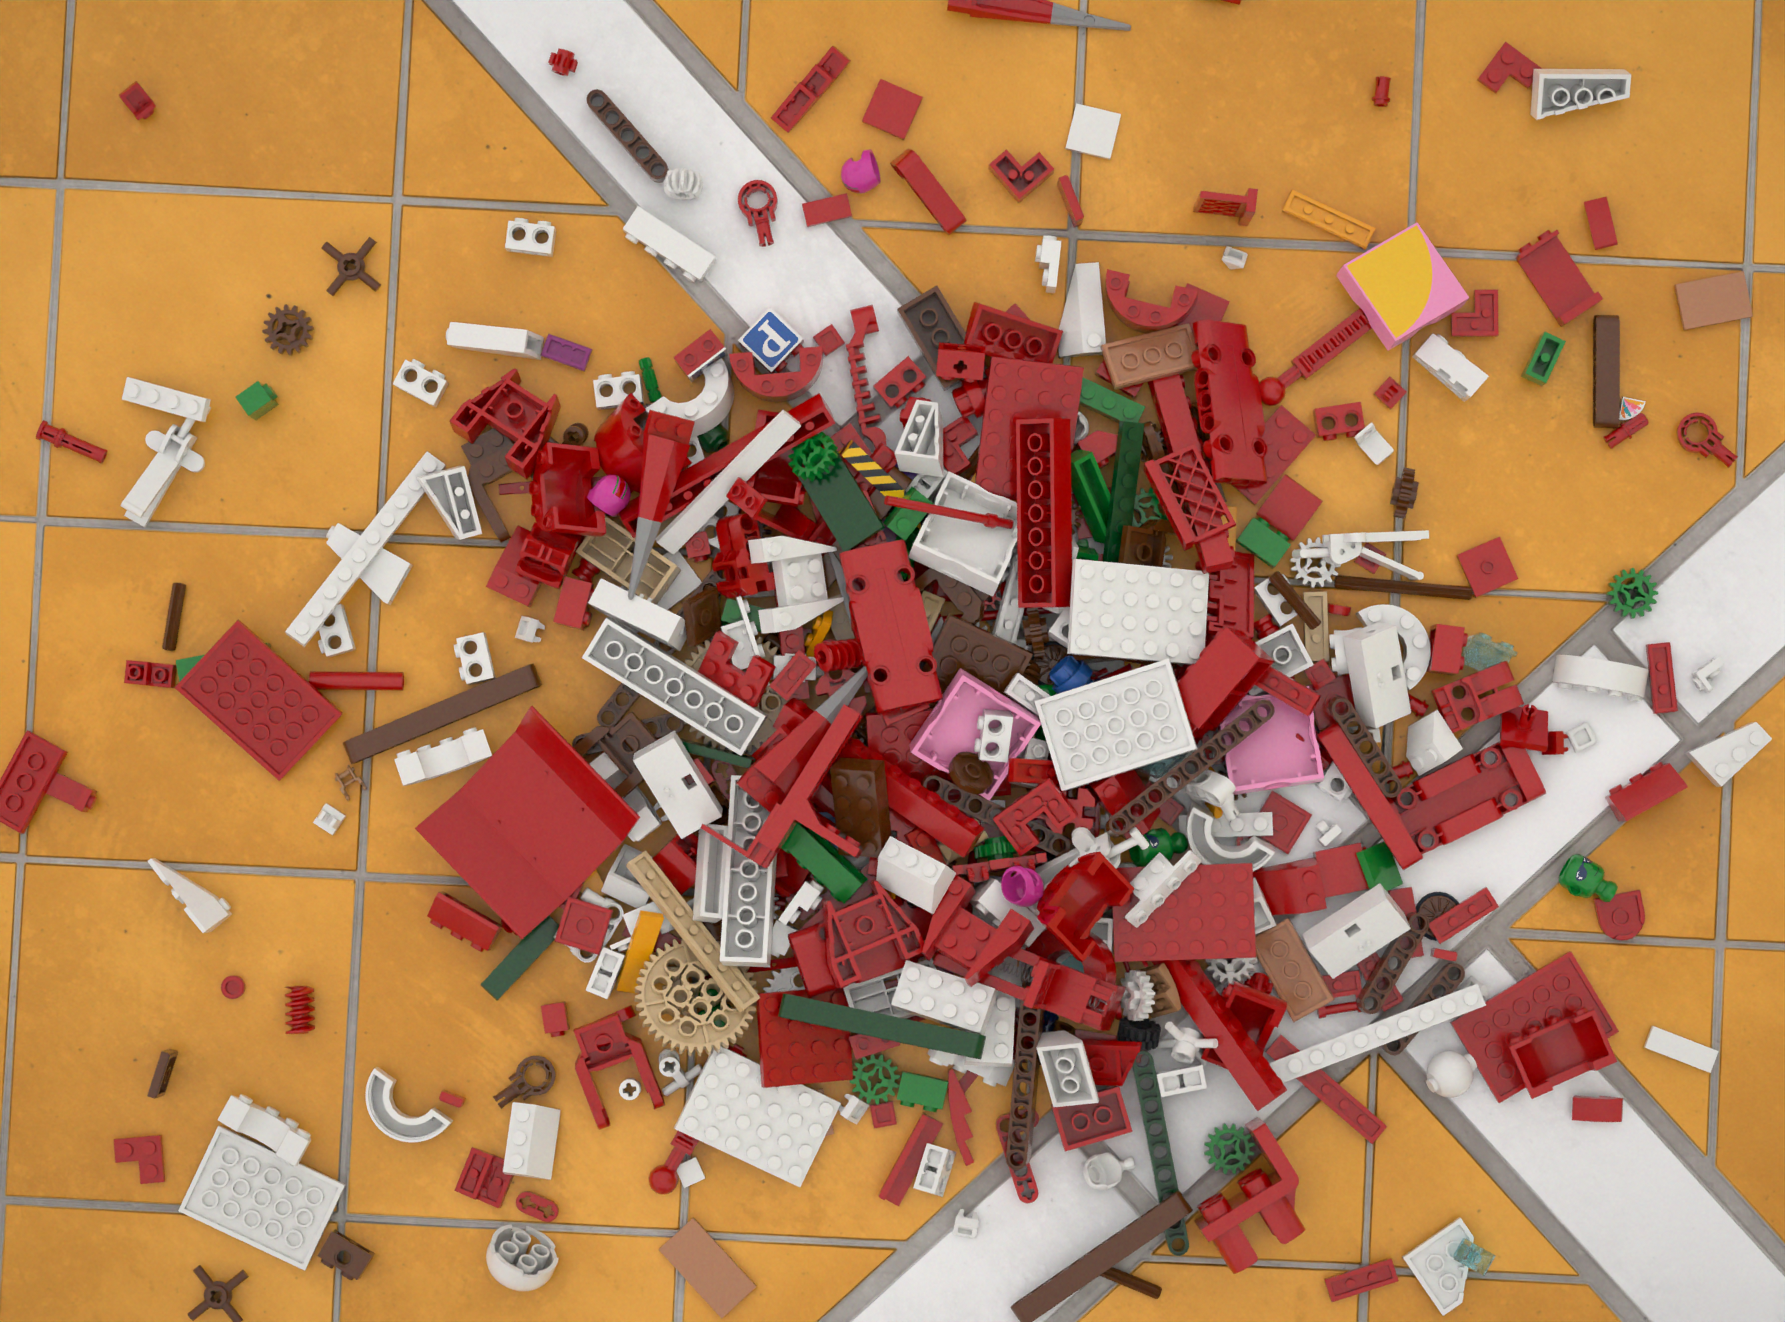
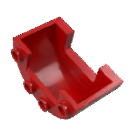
M1107 269L1106 293L1109 305L1116 317L1124 325L1135 331L1151 333L1178 326L1190 315L1196 304L1197 290L1176 285L1170 308L1126 298L1130 284V274Z
M822 346L799 348L801 368L799 372L756 375L752 352L729 354L732 369L741 386L754 397L775 403L791 401L805 394L817 381L823 366Z
M632 393L600 425L595 433L594 441H596V448L599 451L600 466L605 474L622 477L628 483L631 493L633 491L640 493L644 431L634 419L643 414L646 409ZM687 456L684 461L681 472L687 469L692 463Z
M758 409L754 430L773 420L779 413ZM792 449L763 464L746 481L767 498V502L794 507L804 503L805 492L807 491L789 466L792 460L788 458V455L794 453Z
M547 442L542 450L537 452L533 481L529 484V494L532 495L531 515L535 517L540 529L545 532L601 537L606 534L605 513L602 511L594 512L593 503L587 498L590 489H592L591 478L600 470L598 448Z
M1101 852L1083 855L1078 858L1079 863L1076 865L1064 867L1047 885L1037 905V910L1039 911V915H1037L1038 920L1075 959L1082 962L1090 956L1091 950L1096 944L1093 940H1086V938L1090 935V930L1095 923L1102 918L1107 906L1122 907L1128 902L1130 894L1135 889Z
M1233 980L1231 984L1228 983L1227 987L1223 988L1220 996L1226 1001L1225 1007L1230 1008L1263 1055L1264 1048L1274 1027L1278 1028L1287 1008V1001ZM1200 1048L1203 1049L1201 1059L1227 1069L1213 1048Z
M1586 1007L1574 1011V1015L1563 1019L1560 1016L1553 1017L1547 1020L1548 1025L1539 1028V1025H1535L1525 1030L1526 1035H1519L1509 1040L1510 1044L1508 1047L1531 1099L1552 1091V1087L1590 1070L1597 1071L1617 1062L1595 1009L1587 1010Z

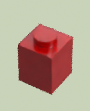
M566 1001L541 1006L545 1034L551 1033V1037L565 1035V1031L570 1029Z

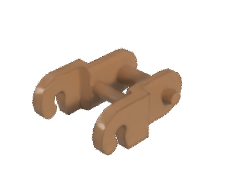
M348 765V770L340 775L335 773V781L340 782L342 787L339 789L345 795L347 801L350 800V797L345 788L352 782L358 781L364 791L367 789L361 777H356L353 772L355 770L354 767L351 768ZM351 774L353 778L344 783L342 779Z

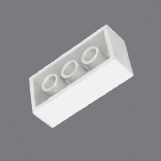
M906 960L891 1005L897 1010L965 1032L984 1035L998 992L995 988L980 983L970 987L964 978Z

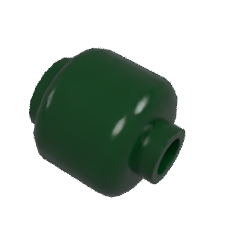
M721 423L710 431L697 436L700 446L708 453L717 452L729 444V432Z

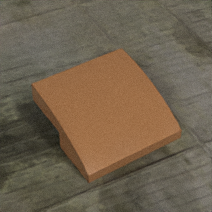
M1160 963L1140 969V971H1145L1146 975H1150L1149 983L1154 984L1151 989L1155 992L1152 999L1155 1001V1004H1151L1153 1012L1149 1013L1150 1016L1156 1018L1179 1011L1181 1009L1179 994L1166 965Z

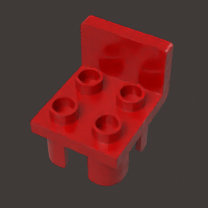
M1258 1117L1245 1124L1273 1172L1267 1175L1261 1168H1257L1237 1181L1242 1190L1240 1193L1228 1200L1221 1192L1209 1197L1197 1206L1202 1216L1194 1220L1207 1241H1213L1233 1274L1245 1270L1258 1260L1257 1254L1238 1225L1259 1212L1271 1233L1282 1244L1289 1243L1306 1230L1294 1211L1295 1193L1299 1184V1177L1266 1123Z

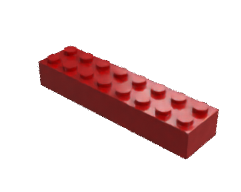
M1070 419L1016 420L1018 608L1070 607L1072 581Z

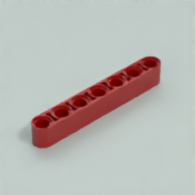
M1335 722L1316 734L1403 871L1423 859L1421 852L1338 723Z

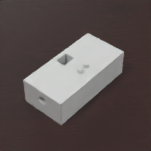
M602 578L600 579L588 602L600 613L678 651L681 650L687 639L685 620L682 617L651 603L653 599L649 597L647 600L643 599L645 595L641 593L639 596L634 594L633 599L630 600L628 598V591Z
M1376 622L1343 636L1355 710L1365 726L1378 728L1410 714L1411 709L1396 625Z
M675 730L634 753L633 762L681 839L699 830L702 824L707 825L722 817L723 808ZM689 774H691L695 781L690 785H688L687 781L684 778Z
M1379 883L1304 932L1303 937L1308 950L1334 979L1411 928L1404 912Z
M933 958L930 961L924 960L917 963L936 969L933 964ZM903 968L861 983H852L843 988L851 1008L904 1019L915 1016L897 1010L891 1005L897 986L886 990L884 981L897 978L899 982Z

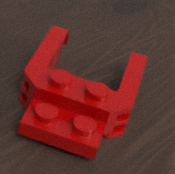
M618 1013L574 1029V1034L581 1049L575 1062V1070L599 1130L611 1125L591 1072H597L624 1062L630 1057H633L645 1089L650 1094L654 1109L665 1106L663 1095L641 1038L624 1031Z

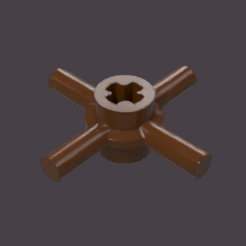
M369 237L357 253L342 254L328 242L322 246L321 249L338 262L337 269L339 275L326 290L329 294L334 296L346 280L354 281L360 279L375 292L381 287L379 282L365 272V262L363 260L377 243ZM347 264H354L356 269L354 271L348 270Z
M201 1265L196 1267L193 1272L206 1289L204 1291V1301L188 1313L190 1319L194 1321L211 1307L212 1309H223L233 1322L243 1321L230 1302L232 1300V1290L249 1277L248 1274L242 1270L227 1283L222 1281L213 1282ZM220 1290L222 1295L216 1300L214 1295Z

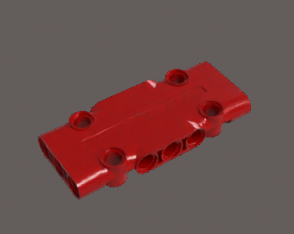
M1214 320L1196 321L1192 324L1194 342L1198 349L1192 352L1191 359L1194 366L1198 369L1194 376L1200 427L1204 433L1210 434V439H1207L1203 444V450L1205 455L1212 459L1210 464L1213 481L1215 483L1241 486L1264 485L1267 483L1264 457L1268 453V446L1266 441L1261 438L1265 431L1264 414L1259 392V379L1252 371V367L1256 363V357L1249 348L1247 327L1243 324Z
M897 540L840 553L839 556L846 581V592L850 598V615L863 666L867 668V681L872 689L877 714L942 700L943 696L936 672L937 662L932 655V637L919 588L915 585V572L910 565L905 540ZM897 573H906L908 581H900ZM852 582H860L863 590L856 591L853 589ZM926 662L929 664L930 671L923 672L919 667V663ZM874 672L883 673L885 681H876Z
M1499 741L1475 754H1469L1412 782L1413 784L1403 788L1398 796L1385 798L1421 854H1424L1438 846L1451 843L1502 818L1504 814L1546 794L1544 785L1526 749L1499 745ZM1488 751L1492 752L1495 756V761L1491 765L1484 761V755ZM1404 792H1408L1412 797L1409 805L1402 804L1400 800ZM1508 793L1513 794L1516 799L1515 804L1511 807L1505 803V796ZM1424 834H1429L1432 837V844L1429 847H1424L1421 843V838Z
M895 894L893 901L904 911L911 922L916 925L923 941L926 940L933 914L916 905L909 907L907 900ZM819 921L813 926L788 934V940L809 998L848 986L837 987L829 970L826 938L822 939L819 936L820 929L825 926L824 921ZM893 940L854 956L862 979L855 981V983H861L904 967L906 960L900 958ZM922 952L906 960L916 963L918 959L925 956Z

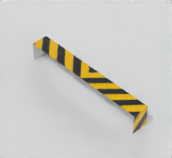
M851 439L839 451L885 497L888 495L903 498L907 493ZM927 513L921 520V522L917 525L919 529H921L929 513Z

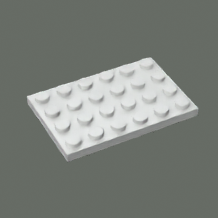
M1074 559L1072 564L1067 654L1155 662L1169 658L1171 663L1195 664L1200 658L1201 651L1205 648L1209 573L1203 574L1202 571Z
M1169 658L1034 701L1062 792L1197 750Z
M720 1045L719 1053L712 1048L711 1054L674 1128L801 1187L841 1103L803 1084L763 1088L761 1086L760 1064Z
M219 1125L178 1211L305 1271L346 1184L301 1163L298 1166H294L277 1156L275 1151Z

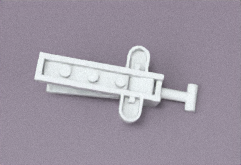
M186 418L181 428L173 424L166 435L156 430L146 435L145 441L147 446L158 453L121 503V507L127 510L124 516L146 528L180 467L183 466L192 472H200L204 469V458L191 450L198 437L192 435L189 431L196 420Z
M1429 530L1322 535L1323 548L1295 549L1292 551V557L1295 559L1323 557L1326 563L1335 565L1346 563L1360 556L1403 575L1409 580H1422L1424 578L1422 572L1413 570L1364 548L1362 543L1429 539Z
M1079 827L1072 832V843L1076 848L1036 868L1035 871L1041 876L1045 890L1050 881L1064 867L1076 865L1079 863L1078 858L1083 855L1101 852L1117 868L1121 862L1120 853L1136 845H1139L1144 850L1148 848L1149 843L1136 827L1129 831V834L1132 836L1131 838L1116 845L1110 840V835L1107 832L1095 838L1087 828ZM1038 902L1028 907L1035 916L1039 915L1037 910Z

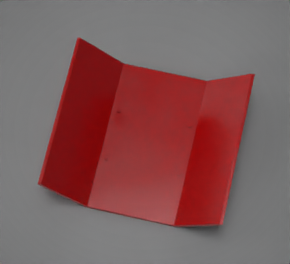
M531 706L516 731L457 793L429 815L415 829L500 918L523 939L562 905L618 848L641 817L563 736Z

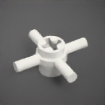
M1167 1022L1165 1029L1174 1039H1159L1157 1048H1173L1171 1056L1179 1062L1192 1063L1195 1058L1202 1065H1205L1208 1061L1201 1059L1202 1052L1200 1048H1217L1218 1040L1201 1039V1034L1196 1030L1186 1027L1178 1029L1172 1022Z

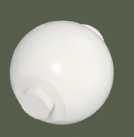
M1444 1051L1432 1058L1427 1067L1426 1084L1433 1093L1436 1092L1438 1095L1447 1098H1454L1464 1094L1473 1082V1071L1477 1069L1476 1061L1469 1053L1462 1055L1455 1051Z

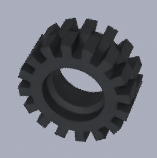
M1126 1016L1124 1019H1120L1117 1041L1142 1042L1141 1050L1143 1051L1144 1049H1156L1159 1043L1161 1027L1155 1021H1149L1150 1019L1133 1021L1128 1020Z

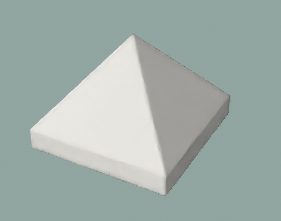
M1226 246L1222 261L1229 269L1244 268L1248 254Z

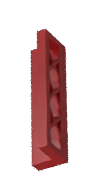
M922 1113L878 1194L879 1198L886 1199L897 1206L900 1205L919 1170L926 1144H933L943 1123Z

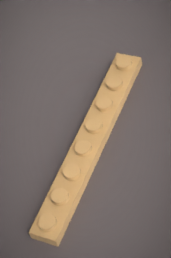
M645 850L629 861L626 867L737 1010L741 1013L757 1002L760 996L736 966H724L720 962L721 946L701 921H693V910Z

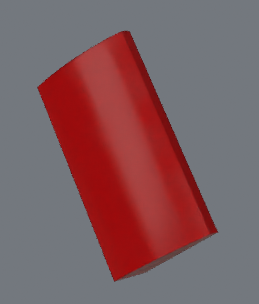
M974 302L964 344L986 346L985 355L1053 363L1063 331Z

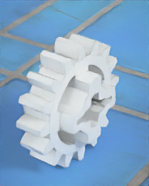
M1319 537L1316 538L1315 543H1312V540L1308 538L1306 541L1307 545H1304L1302 542L1298 544L1300 549L1323 548ZM1300 558L1290 559V562L1295 563V566L1290 570L1297 571L1298 573L1295 579L1301 577L1303 579V586L1310 582L1311 588H1314L1316 583L1323 587L1324 580L1331 583L1332 579L1330 576L1338 575L1334 569L1341 567V564L1330 565V569L1327 571L1328 569L1325 567L1326 562L1322 558L1318 563L1320 568L1315 566L1307 569L1312 563L1311 558H1305L1303 568L1300 566ZM1310 572L1317 573L1320 578H1311L1307 574Z
M1232 958L1206 959V963L1210 965L1207 969L1210 974H1213V979L1215 981L1220 979L1222 985H1225L1227 981L1231 984L1233 980L1243 984L1242 978L1250 979L1249 971H1256L1252 964L1258 963V960L1256 958H1235L1233 960ZM1218 967H1220L1221 969H1225L1226 974L1222 973L1218 969Z
M1130 970L1129 973H1125V978H1121L1122 986L1126 987L1121 1000V1008H1124L1123 1015L1127 1016L1128 1020L1144 1021V1019L1149 1018L1148 1013L1153 1012L1151 1004H1155V1001L1152 1000L1155 992L1151 988L1154 984L1149 983L1150 975H1146L1145 971Z

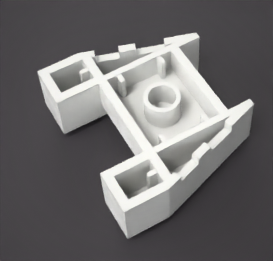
M786 536L748 540L751 564L772 561L778 607L758 610L761 633H775L797 629L844 601V597L828 598L821 553L837 551L836 547Z

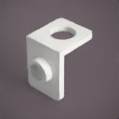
M1372 422L1354 437L1358 446L1376 465H1379L1394 452L1393 448L1378 433Z

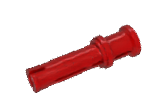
M45 420L40 424L36 434L37 440H46L53 443L56 448L63 446L101 464L104 462L108 452L106 449L69 435L68 431L64 428L58 429L49 425Z

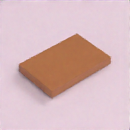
M1744 271L1674 285L1683 331L1753 317Z

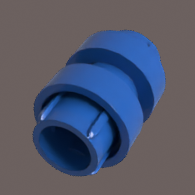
M1073 656L1063 658L1049 673L1050 679L1054 682L1052 689L1057 694L1100 681L1101 679L1098 678L1093 681L1090 678L1093 670L1084 660L1077 662Z

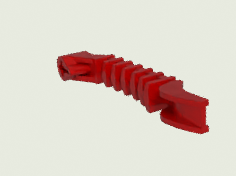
M868 305L850 310L855 333L850 343L846 344V350L849 352L848 362L851 364V369L849 370L850 375L853 377L852 387L855 389L854 399L857 402L856 411L859 414V427L861 426L862 435L868 438L876 449L881 442L886 445V436L878 427L866 428V425L882 420L880 414L869 417L864 416V412L875 410L874 402L862 404V400L871 398L870 390L860 391V387L869 385L867 378L858 379L859 374L867 373L866 365L856 366V362L866 360L864 352L860 353L859 348L864 347L865 335L879 331L873 305Z

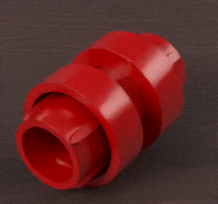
M989 368L984 370L985 377L983 380L967 382L962 379L960 380L961 387L951 392L962 417L966 418L974 414L978 419L983 416Z

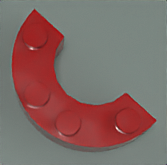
M1048 930L1043 931L1030 947H1026V950L1053 961L1069 952ZM1090 932L1086 940H1093L1096 944L1092 948L1090 956L1083 962L1081 961L1084 973L1115 985L1116 965L1113 955L1106 943Z

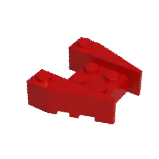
M514 368L502 376L501 380L490 388L486 387L477 397L464 402L449 422L453 431L470 443L476 440L487 424L516 442L505 455V459L510 469L528 479L535 470L537 452L542 450L550 439L561 405L556 394H553L546 403L519 386L521 378L518 370Z
M955 875L932 916L922 952L925 958L930 961L935 952L938 951L969 970L964 979L968 986L972 987L984 978V975L991 969L1003 963L1005 958L1013 952H1017L1026 942L1034 927L1029 919L1013 909H1010L997 929L966 911L965 908L976 892L972 884Z
M872 880L869 882L874 895L839 910H834L830 900L823 901L827 964L837 987H843L862 979L854 959L855 955L890 940L894 941L901 959L906 960L922 953L924 941L919 929L892 900L878 881Z

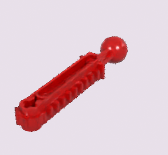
M1359 308L1291 361L1293 366L1278 378L1266 377L1259 382L1262 403L1268 406H1275L1281 403L1285 397L1287 387L1300 377L1306 380L1371 330L1372 327L1363 310Z
M736 1043L733 1047L729 1045L727 1048L744 1057L748 1056L742 1052L744 1048ZM677 1131L670 1143L674 1148L664 1165L655 1167L650 1172L648 1178L649 1185L655 1193L664 1195L673 1192L678 1184L676 1171L686 1153L691 1156L699 1140Z

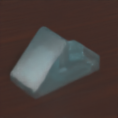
M1463 1238L1453 1258L1485 1276L1496 1255Z

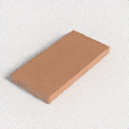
M1189 323L1101 345V351L1115 390L1197 369L1192 363L1191 355L1198 347L1195 345Z
M1290 918L1256 936V956L1271 983H1273V987L1280 999L1287 1001L1286 1010L1293 1022L1335 1000Z
M694 1217L659 1248V1251L721 1318L728 1314L756 1288L752 1280Z

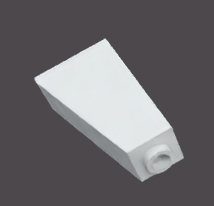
M450 322L449 328L446 331L447 345L454 348L541 360L544 337L529 330Z
M337 523L336 526L332 525L326 535V538H328L326 543L343 559L360 535ZM382 548L360 578L383 602L391 605L413 565Z

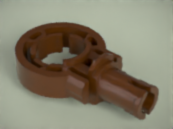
M530 1056L522 1060L516 1069V1073L511 1075L509 1080L512 1081L520 1075L521 1077L493 1096L496 1102L505 1097L504 1100L498 1103L499 1107L502 1109L529 1088L531 1090L522 1096L523 1100L532 1095H541L549 1091L555 1081V1069L551 1062L542 1056ZM533 1059L543 1061V1064L536 1062V1065L544 1068L546 1079L549 1078V1072H551V1081L544 1090L541 1087L547 1082H543L542 1085L537 1087L531 1086L526 1082L525 1071L529 1066L533 1065V1063H530L525 1067L527 1061ZM523 1066L524 1069H523V1072L521 1073V1072H520V1069H521V1067ZM523 1082L525 1086L519 1089L518 1085ZM540 1089L539 1092H534L533 1090Z

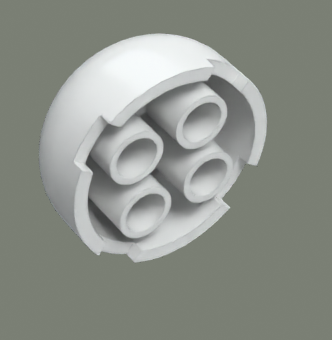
M512 1224L502 1226L495 1231L486 1252V1262L492 1276L503 1286L516 1291H532L543 1286L551 1278L559 1258H557L554 1250L555 1244L544 1233L529 1226H526V1231L520 1228L512 1227ZM530 1235H533L541 1244L533 1245L529 1255L525 1253L531 1242Z

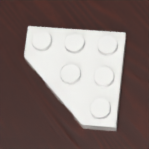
M1460 1217L1402 1256L1443 1316L1463 1302L1471 1247L1474 1241V1236Z

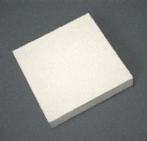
M1076 103L1065 149L1110 160L1121 114Z

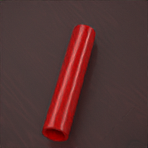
M310 671L309 683L317 690H404V672Z

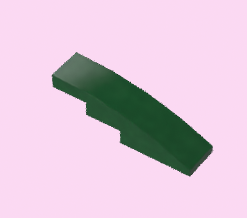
M548 916L524 937L481 983V986L498 1001L555 940L554 935L559 928V924Z

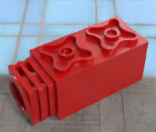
M1230 627L1219 630L1213 641L1201 651L1198 661L1195 664H1191L1177 681L1196 745L1209 730L1214 732L1275 662L1242 630Z

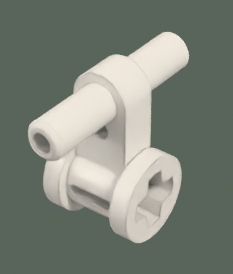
M670 1049L663 1050L659 1054V1070L664 1076L675 1079L662 1088L663 1094L669 1096L680 1087L684 1088L689 1085L690 1081L701 1073L703 1069L701 1064H697L685 1073L680 1067L678 1052L675 1050L670 1051Z

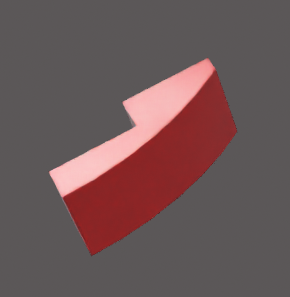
M1607 196L1584 202L1595 250L1618 245Z
M126 660L124 683L174 688L177 666Z
M1576 1095L1573 1097L1572 1120L1622 1122L1623 1098L1607 1096L1596 1098Z

